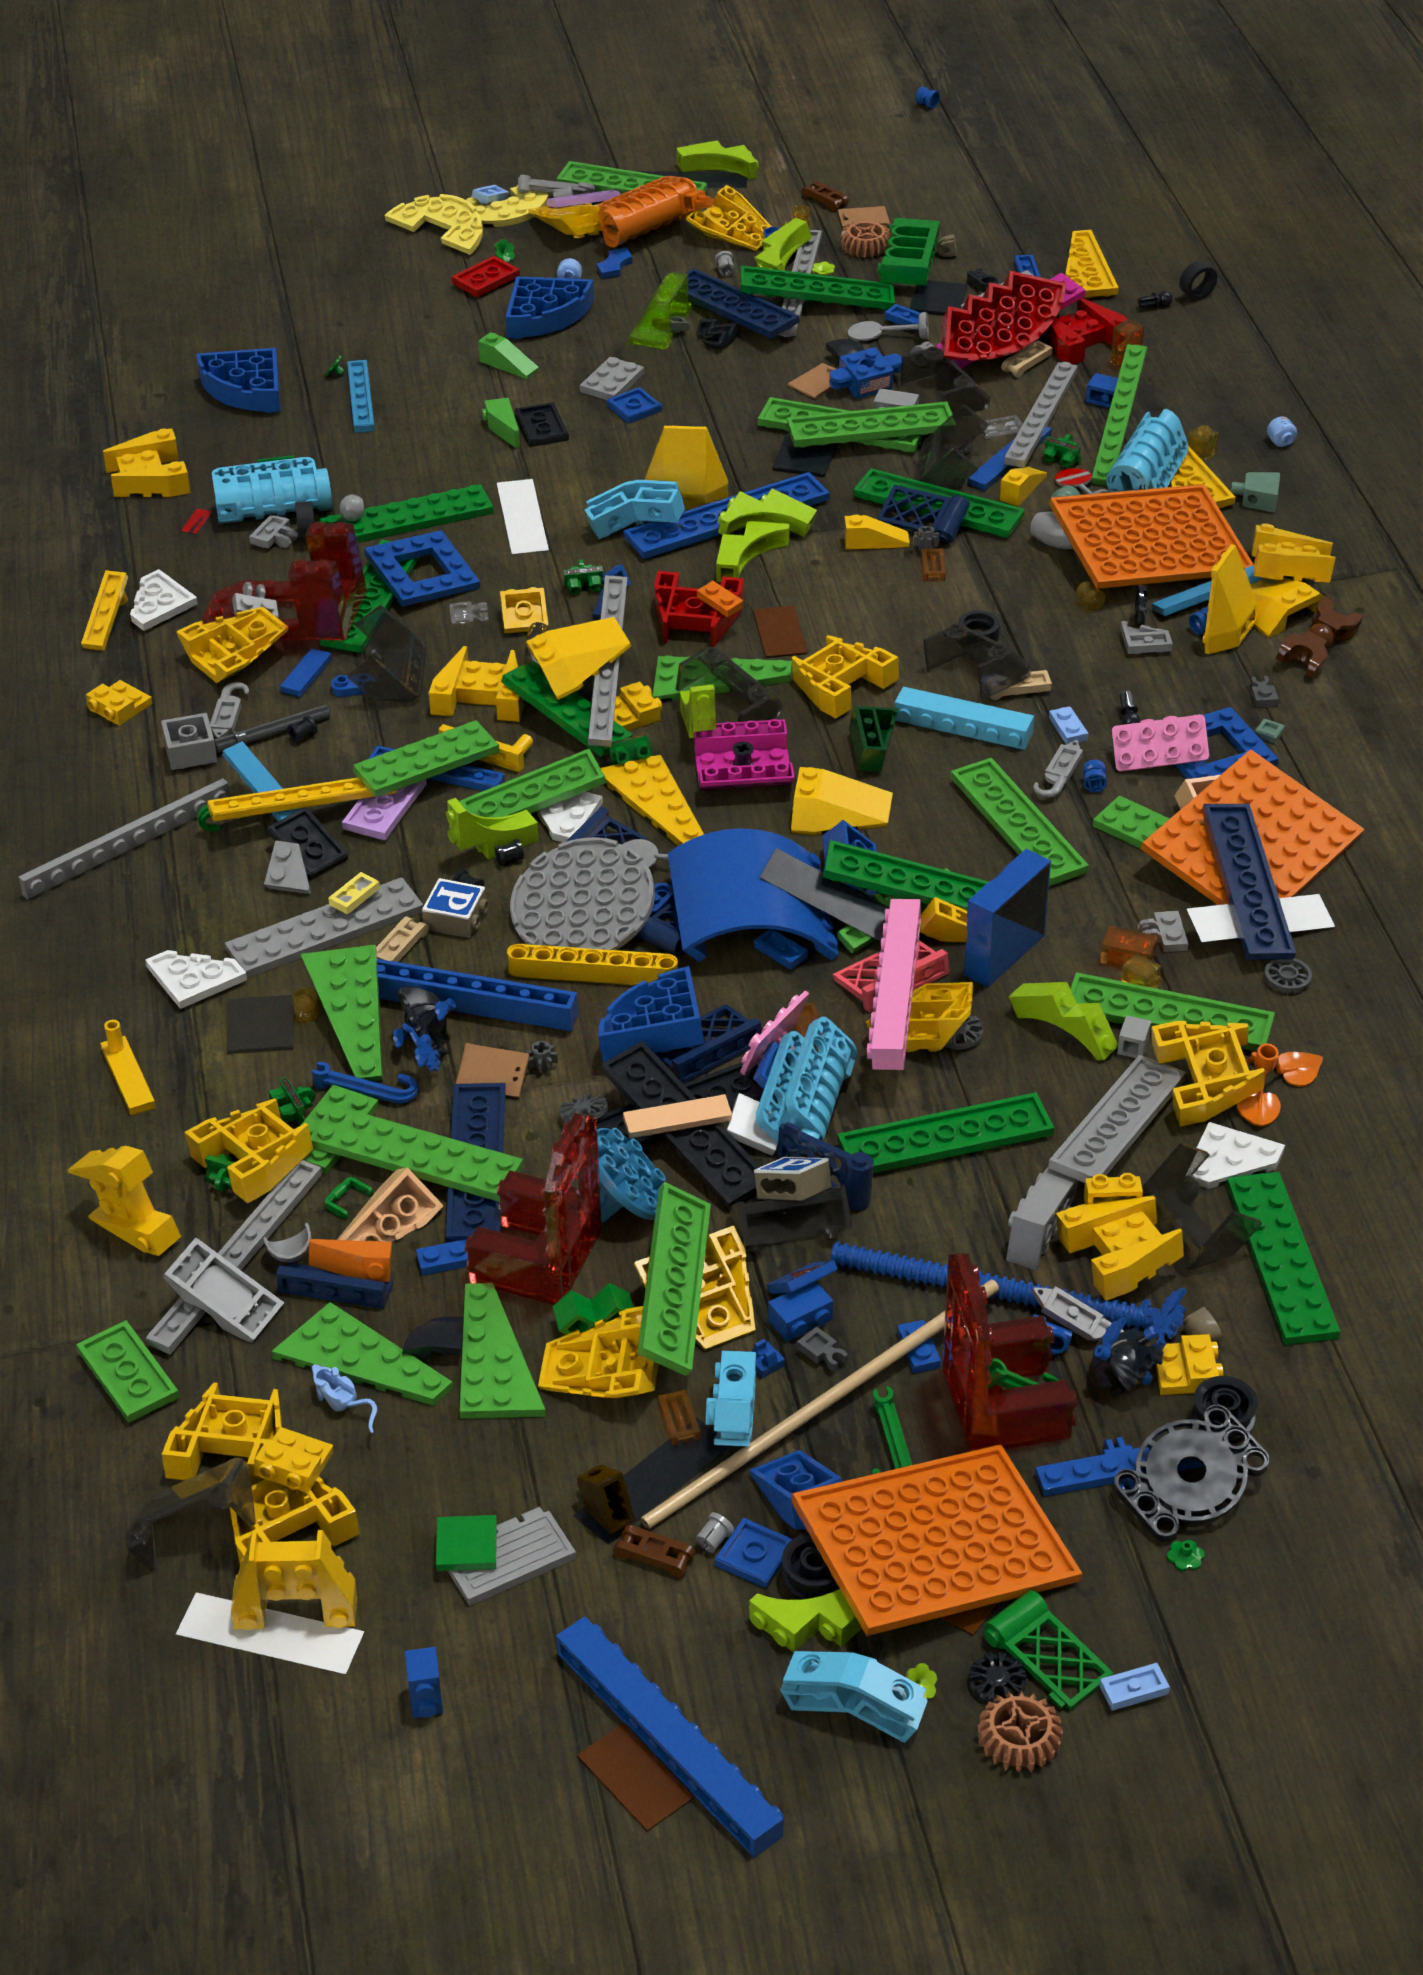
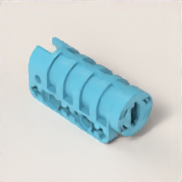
M1164 409L1159 418L1151 417L1150 412L1145 413L1107 475V486L1110 492L1168 487L1188 453V442L1179 418L1172 411Z
M310 457L221 467L212 471L219 525L243 522V518L256 517V520L265 519V515L276 514L279 517L286 516L285 513L296 512L295 502L312 501L313 509H318L319 512L333 510L327 468L316 469L315 461Z

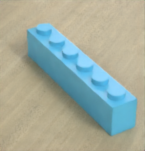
M908 687L902 688L894 704V708H898L895 721L1025 750L1033 735V715Z

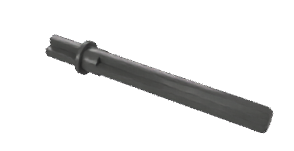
M322 705L240 732L232 731L230 735L214 739L215 749L219 753L242 741L244 744L285 732L288 725H295L307 715L317 722L329 718L331 712L328 705Z

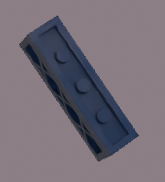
M288 1263L287 1267L279 1266L276 1272L279 1292L380 1309L385 1308L393 1288V1279H390V1282H378L347 1277L316 1267Z

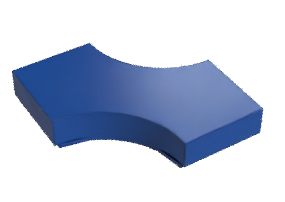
M627 248L609 251V257L605 261L596 263L597 271L602 279L620 276V270L624 266L632 264L633 258Z

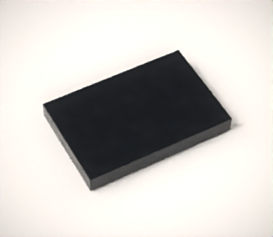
M554 402L515 409V416L529 447L569 440L568 431Z
M307 807L267 827V833L274 841L299 844L309 880L348 859L349 854Z

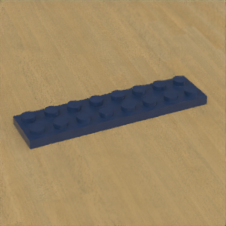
M695 268L666 283L667 291L771 339L800 323L799 315L755 295L740 292L739 288Z
M1204 804L1201 811L1246 960L1294 959L1296 950L1250 804Z
M506 1083L454 1084L451 1139L504 1153ZM448 1187L446 1243L459 1240H470V1243H501L502 1202Z

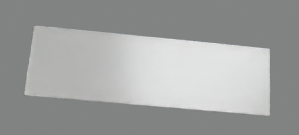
M533 479L498 482L497 487L511 553L518 554L549 550Z
M1319 894L1279 898L1290 932L1335 927ZM1230 904L1187 909L1201 942L1240 938Z
M195 1593L176 1632L177 1635L346 1674L364 1634V1631L348 1627H325L322 1621L266 1609L264 1629H234L231 1614L232 1601L201 1593Z

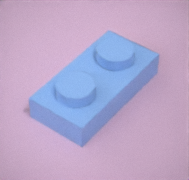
M496 185L473 189L472 197L478 199V202L481 204H489L494 201L507 199L509 191Z
M1071 707L1049 711V719L1065 744L1078 740V742L1088 740L1087 730Z
M1158 1663L1102 1678L1099 1685L1111 1711L1168 1695L1170 1689Z

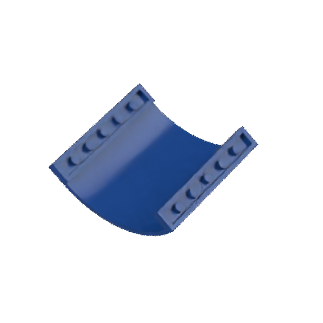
M756 829L715 831L688 840L674 848L667 854L683 951L701 962L707 957L704 941L738 930L775 929L790 932L812 941L817 951L829 960H834L839 956L838 942L834 935V924L831 921L830 914L760 878L776 848L821 871V862L818 856L814 853H809L803 847L784 836Z

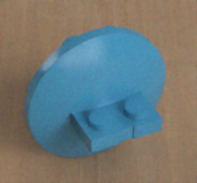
M617 1128L597 1129L588 1137L586 1142L587 1155L595 1173L585 1181L589 1196L591 1197L595 1219L604 1223L619 1209L625 1207L641 1218L655 1220L658 1190L666 1180L664 1173L660 1169L655 1168L649 1158L642 1152V1146L637 1140L633 1138L629 1140Z

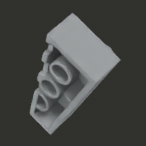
M1048 1167L1044 1173H1039L1035 1186H1030L1026 1199L1022 1198L1017 1211H1013L1010 1215L1008 1227H1011L1006 1261L1037 1271L1040 1265L1041 1254H1046L1051 1236H1055L1057 1233L1056 1213L1070 1208L1076 1197L1077 1179L1060 1174Z

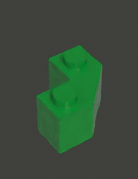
M609 1283L592 1299L570 1290L553 1306V1311L559 1331L567 1335L576 1330H579L580 1333L596 1327L595 1322L602 1319L604 1322H608L619 1317L620 1311L634 1307L629 1292Z

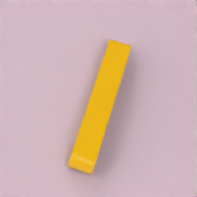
M515 944L507 950L508 972L514 977L636 985L642 981H646L648 984L658 980L659 974L678 969L677 958L671 954Z

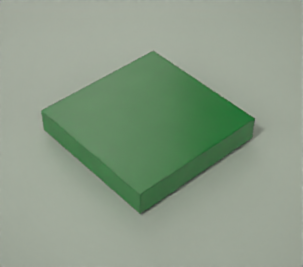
M496 1515L437 1517L436 1571L496 1569Z

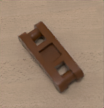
M818 181L802 188L801 191L804 198L811 197L822 204H826L831 211H836L840 206L843 207L849 203L847 195Z
M632 1525L625 1527L622 1532V1540L618 1541L613 1548L614 1554L621 1559L631 1558L661 1568L677 1578L684 1576L687 1570V1562H691L696 1553L694 1548L686 1543ZM670 1553H671V1554L676 1555L677 1557H676V1558H673V1557H670L669 1555H670Z

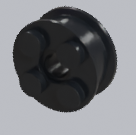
M1215 1376L1206 1379L1197 1387L1194 1394L1192 1419L1203 1421L1205 1411L1209 1406L1222 1405L1232 1413L1249 1433L1252 1431L1255 1424L1258 1399L1254 1390L1247 1383L1230 1376ZM1212 1414L1209 1417V1421L1214 1425H1221L1225 1422L1224 1417L1220 1414ZM1231 1435L1228 1441L1239 1440L1242 1437L1240 1435Z
M809 1533L793 1538L786 1545L782 1554V1580L786 1589L793 1596L801 1600L811 1599L840 1589Z

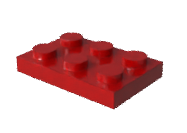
M492 256L451 276L452 284L475 297H480L507 282H511L516 276L519 277L520 269L496 256Z

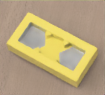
M360 872L328 898L329 905L348 915L380 889L379 881Z

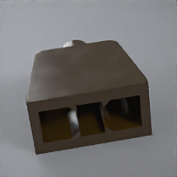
M598 1465L578 1476L577 1485L587 1513L610 1534L636 1521L622 1472L605 1465Z

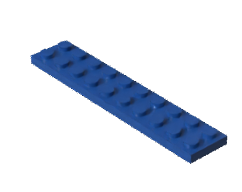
M810 472L744 492L760 501L764 494L768 495L773 488L808 506L830 500V492ZM737 495L684 511L678 523L652 521L624 530V538L643 559L721 535L718 533L720 526L718 518L722 511H727L730 499L732 497L736 498Z

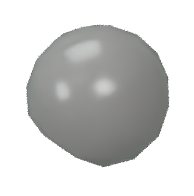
M353 494L345 496L339 506L342 517L353 522L360 520L364 516L363 499Z

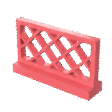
M919 940L913 991L926 983H931L950 974L948 953L941 949L936 952ZM880 952L833 974V980L862 1000L863 1008L869 1013L873 1011L877 969L865 968L879 967ZM857 976V979H846V977ZM862 976H864V977H874V979H861V978H862Z

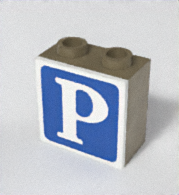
M439 878L422 909L423 923L428 924L430 931L471 938L474 930L479 928L481 916L486 914L489 901L485 896V887Z
M783 1157L754 1170L758 1199L804 1200L832 1187L828 1158Z

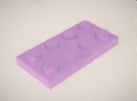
M426 779L400 788L394 794L359 799L342 821L343 829L386 840L426 786Z

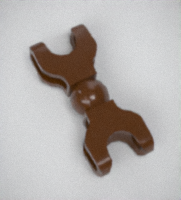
M1325 596L1317 604L1316 613L1312 617L1313 626L1309 627L1304 634H1291L1287 636L1280 645L1275 659L1284 664L1290 660L1301 661L1307 667L1305 675L1315 679L1322 672L1323 663L1327 659L1328 653L1326 649L1330 648L1335 641L1350 640L1359 629L1363 616L1355 611L1349 615L1335 612L1332 608L1334 600Z

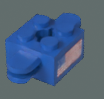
M876 347L840 356L839 369L830 371L829 385L834 389L847 387L856 399L877 394L879 389L892 390L893 374L902 372L903 358L898 354L882 356Z

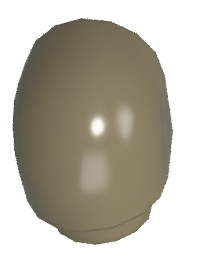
M955 234L946 235L938 241L936 250L940 256H957Z
M1205 1307L1188 1315L1183 1321L1185 1326L1184 1332L1187 1335L1210 1334L1211 1342H1219L1223 1339L1218 1324Z

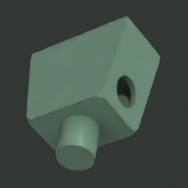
M1248 472L1246 473L1245 483L1232 482L1231 493L1243 496L1242 505L1244 507L1276 513L1280 473Z

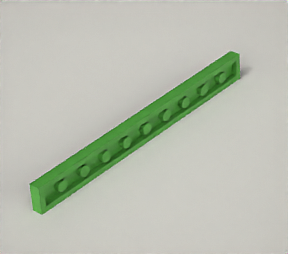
M1127 344L1091 484L1107 486V475L1121 454L1147 354L1146 346Z

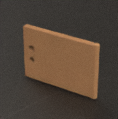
M885 206L838 209L842 229L847 224L859 222V220L875 221V223L880 222L882 225L890 226Z
M822 363L787 385L816 400L834 389L829 385L830 371L836 369Z
M466 1043L456 1084L506 1083V1096L520 1099L530 1054Z

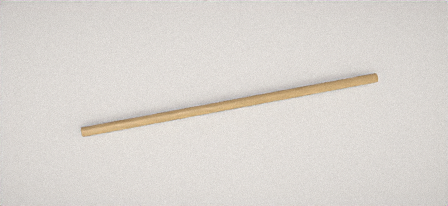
M993 1279L989 1280L752 1441L749 1446H745L640 1518L643 1526L649 1530L997 1293L999 1291L998 1284Z

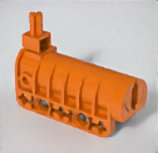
M665 176L599 204L600 212L598 214L605 244L609 247L619 246L627 242L628 239L637 238L639 234L644 235L650 230L660 228L661 225L670 224L672 220L686 218L693 211H700L704 207L712 208L714 199L706 196L705 190H696V185L688 178Z

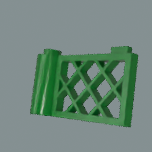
M1033 1590L1027 1591L984 1625V1638L987 1643L992 1647L1005 1649L1015 1660L1018 1659L1019 1663L1050 1693L1048 1698L1060 1710L1065 1707L1070 1712L1100 1688V1679L1114 1674L1048 1610L1044 1599ZM1048 1623L1057 1631V1638L1041 1637L1040 1629ZM1021 1643L1035 1644V1655L1023 1654L1017 1646ZM1040 1644L1057 1646V1657L1040 1655ZM1061 1646L1073 1647L1078 1652V1659L1061 1657ZM1040 1663L1056 1664L1057 1676L1045 1675L1040 1670ZM1061 1665L1077 1666L1078 1678L1061 1676ZM1083 1667L1095 1668L1101 1676L1097 1679L1083 1678ZM1061 1684L1078 1685V1694L1072 1699L1068 1698L1061 1691Z

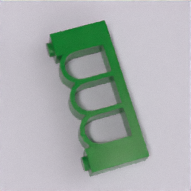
M907 218L894 219L893 224L889 226L891 238L888 240V249L885 251L882 263H878L877 274L881 275L880 282L927 285L939 240L940 221Z

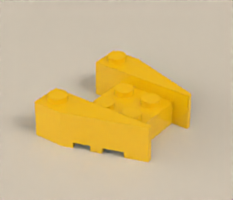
M172 428L150 432L103 450L106 472L118 471V473L110 474L114 497H130V494L143 493V497H151L152 493H162L163 497L191 493L184 461H176L179 460L176 438ZM165 462H171L170 464H165V465H162V464H161V463H165Z
M1270 524L1256 525L1251 546V556L1256 557L1253 574L1257 577L1283 580L1284 576H1292L1294 581H1302V578L1314 580L1315 582L1330 583L1336 558L1330 556L1333 543L1274 528Z
M828 635L826 636V647L804 660L795 656L792 657L793 680L819 710L836 719L852 709L851 686L849 684L862 677L884 689L899 680V657L882 648L874 647L871 650L864 648L862 643L856 642L855 645L843 643L842 638Z
M463 646L432 681L429 690L430 714L453 716L457 702L495 705L497 720L520 722L524 709L523 698L501 682L504 674L518 667L515 651H510L507 664L468 661L467 646Z
M1173 1021L1152 1026V1046L1158 1064L1186 1059L1194 1084L1173 1088V1108L1180 1127L1207 1121L1264 1089V1068L1249 1071L1241 1046L1248 1045V1024L1228 1023V1026L1210 1025V1022H1200V1025L1186 1024V1021Z
M276 1099L256 1104L257 1109L240 1113V1110L230 1112L231 1117L217 1121L216 1117L205 1120L185 1131L190 1156L204 1168L207 1167L205 1158L208 1155L218 1157L221 1153L225 1155L232 1153L239 1159L228 1166L227 1169L233 1192L247 1204L269 1192L313 1150L308 1124L304 1123L296 1129H292L283 1122Z
M121 1146L117 1150L109 1148L105 1152H101V1150L90 1151L67 1170L70 1174L89 1179L90 1186L96 1191L100 1200V1206L88 1215L89 1219L142 1252L159 1256L181 1238L172 1215L155 1211L142 1181L151 1175L153 1171L143 1150Z
M1154 1196L1082 1204L1056 1213L1058 1239L1069 1253L1095 1245L1102 1254V1256L1091 1259L1093 1285L1105 1301L1133 1291L1138 1287V1282L1144 1278L1151 1279L1156 1275L1157 1269L1165 1264L1170 1266L1184 1256L1182 1230L1177 1229L1161 1235L1154 1226V1224H1157L1156 1199Z
M213 1383L203 1394L200 1404L194 1410L190 1409L185 1415L186 1420L180 1427L175 1426L170 1432L162 1452L165 1477L194 1481L205 1452L249 1457L247 1462L250 1486H253L265 1480L254 1475V1459L266 1440H272L278 1429L282 1427L278 1389H273L270 1400L220 1395L218 1383Z
M320 1477L317 1478L309 1493L291 1489L288 1486L271 1480H263L236 1493L230 1483L226 1484L240 1564L245 1556L252 1531H257L258 1542H275L316 1522L333 1547L360 1534L354 1507L342 1491L336 1487L332 1489L325 1485Z
M318 1530L317 1541L258 1542L257 1531H252L245 1556L240 1564L239 1573L234 1581L231 1605L234 1629H264L267 1600L278 1601L282 1599H321L325 1627H355L357 1610L355 1578L351 1572L347 1573L341 1557L334 1554L331 1549V1542L323 1530Z

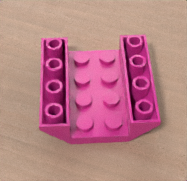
M785 719L716 723V730L693 732L699 790L790 785L795 781L793 765L789 762ZM743 741L753 745L754 751L751 754V760L754 765L733 766L735 754H733L732 748L735 743Z

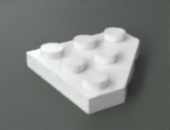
M158 569L141 578L140 589L137 591L134 600V609L130 613L131 622L145 631L197 605V597Z
M583 792L538 810L537 815L543 825H546L552 840L564 843L601 807L603 797L590 792Z
M167 950L145 960L148 970L180 1009L247 980L246 972L235 959L231 958L219 961L211 960V956L191 953L190 957L178 955L177 951Z
M1209 1122L1184 1173L1183 1181L1211 1189L1218 1187L1219 1182L1226 1181L1228 1177L1252 1175V1173L1261 1170L1266 1172L1276 1170L1284 1153L1285 1145Z

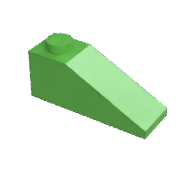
M490 332L478 341L479 361L524 379H528L539 371V367L508 339L496 333Z
M509 398L485 400V409H482L483 421H487L491 431L515 448H520L519 429Z

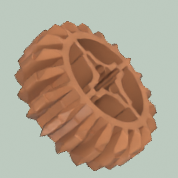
M859 220V222H852V224H847L843 228L840 242L845 253L851 256H857V258L880 257V254H885V251L888 249V240L891 238L890 229L880 222Z
M1022 1690L1018 1696H1013L1009 1691L1006 1699L997 1695L995 1703L988 1702L986 1710L980 1714V1723L977 1729L980 1747H984L986 1757L993 1756L994 1765L1003 1762L1005 1770L1010 1766H1014L1018 1773L1022 1767H1027L1032 1772L1035 1764L1043 1769L1046 1760L1052 1761L1055 1757V1752H1058L1060 1749V1740L1063 1735L1060 1716H1056L1054 1707H1047L1046 1699L1036 1701L1034 1693L1030 1697H1024Z

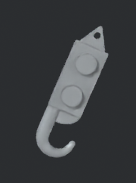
M234 682L223 688L210 723L212 734L216 739L230 735L234 731L241 710V700L230 695L236 689H242L246 695L249 694L247 685Z
M1078 740L1066 745H1060L1045 770V780L1053 784V787L1050 790H1042L1036 782L1033 789L1037 795L1045 798L1055 797L1061 792L1064 785L1068 783L1083 757V750L1080 749Z
M1056 1286L1053 1289L1034 1287L1031 1291L1042 1308L1040 1312L1088 1341H1096L1102 1338L1106 1333V1328L1112 1324L1103 1318L1101 1313Z

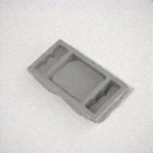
M195 1238L163 1275L167 1283L185 1302L202 1308L214 1318L223 1330L251 1343L284 1304L283 1301L198 1238Z

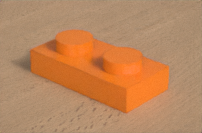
M714 581L697 590V598L726 617L743 608L742 599Z

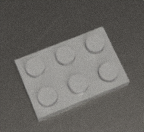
M609 357L580 384V392L605 400L625 393L644 375V367L632 362L619 360L615 357Z

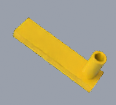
M105 570L81 642L83 648L105 650L118 608L125 605L128 601L124 591L128 580L127 573Z
M443 724L438 729V732L440 734L454 727ZM523 734L513 746L496 741L499 744V752L479 759L520 773L524 768L523 755L533 744V739L529 735Z
M117 1020L107 1021L104 1025L107 1041L100 1043L101 1049L130 1115L156 1108L153 1096L126 1037L122 1036L120 1023Z

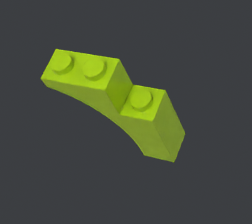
M717 140L676 148L677 165L682 172L723 170L741 174L748 179L757 178V171L759 170L758 161L754 159L751 151H748L745 145L724 148Z
M794 218L761 241L763 252L754 257L757 263L756 267L785 271L786 263L791 255L804 243L812 239L807 222Z
M773 488L768 495L764 494L760 501L740 491L736 498L732 497L730 499L727 511H722L718 518V523L720 524L718 533L722 535L730 534L735 530L746 527L747 521L790 524L791 532L805 537L814 524L817 510Z
M747 521L744 536L723 534L716 563V582H721L722 576L739 578L745 565L756 556L772 549L789 546L790 524Z
M713 685L690 687L688 691H680V711L689 738H694L693 732L716 730L715 689Z
M456 798L447 801L448 838L461 851L476 846L477 850L482 852L489 860L496 857L495 845L503 846L513 843L514 839H519L523 847L539 841L538 822L527 810L504 817H482L468 812Z
M1067 982L1023 983L1009 996V1000L1018 1018L1039 1019L1064 1029L1078 1039L1092 1053L1096 1060H1105L1118 1047V1043L1100 1003L1077 1004Z
M840 1589L820 1597L803 1600L776 1599L758 1593L749 1600V1619L758 1629L765 1630L773 1636L779 1645L786 1646L793 1652L797 1651L818 1630L825 1639L833 1641L842 1647L862 1629Z

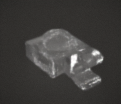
M471 601L449 604L452 624L471 622L473 617L480 621L489 619L488 612H481L487 610L486 602L472 605Z

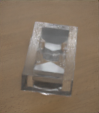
M1017 415L978 422V430L986 440L995 439L997 437L1017 434L1023 423Z

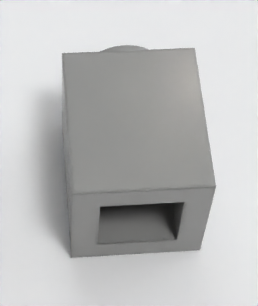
M1126 1015L1119 1035L1117 1054L1137 1058L1139 1054L1144 1056L1149 1042L1151 1021Z

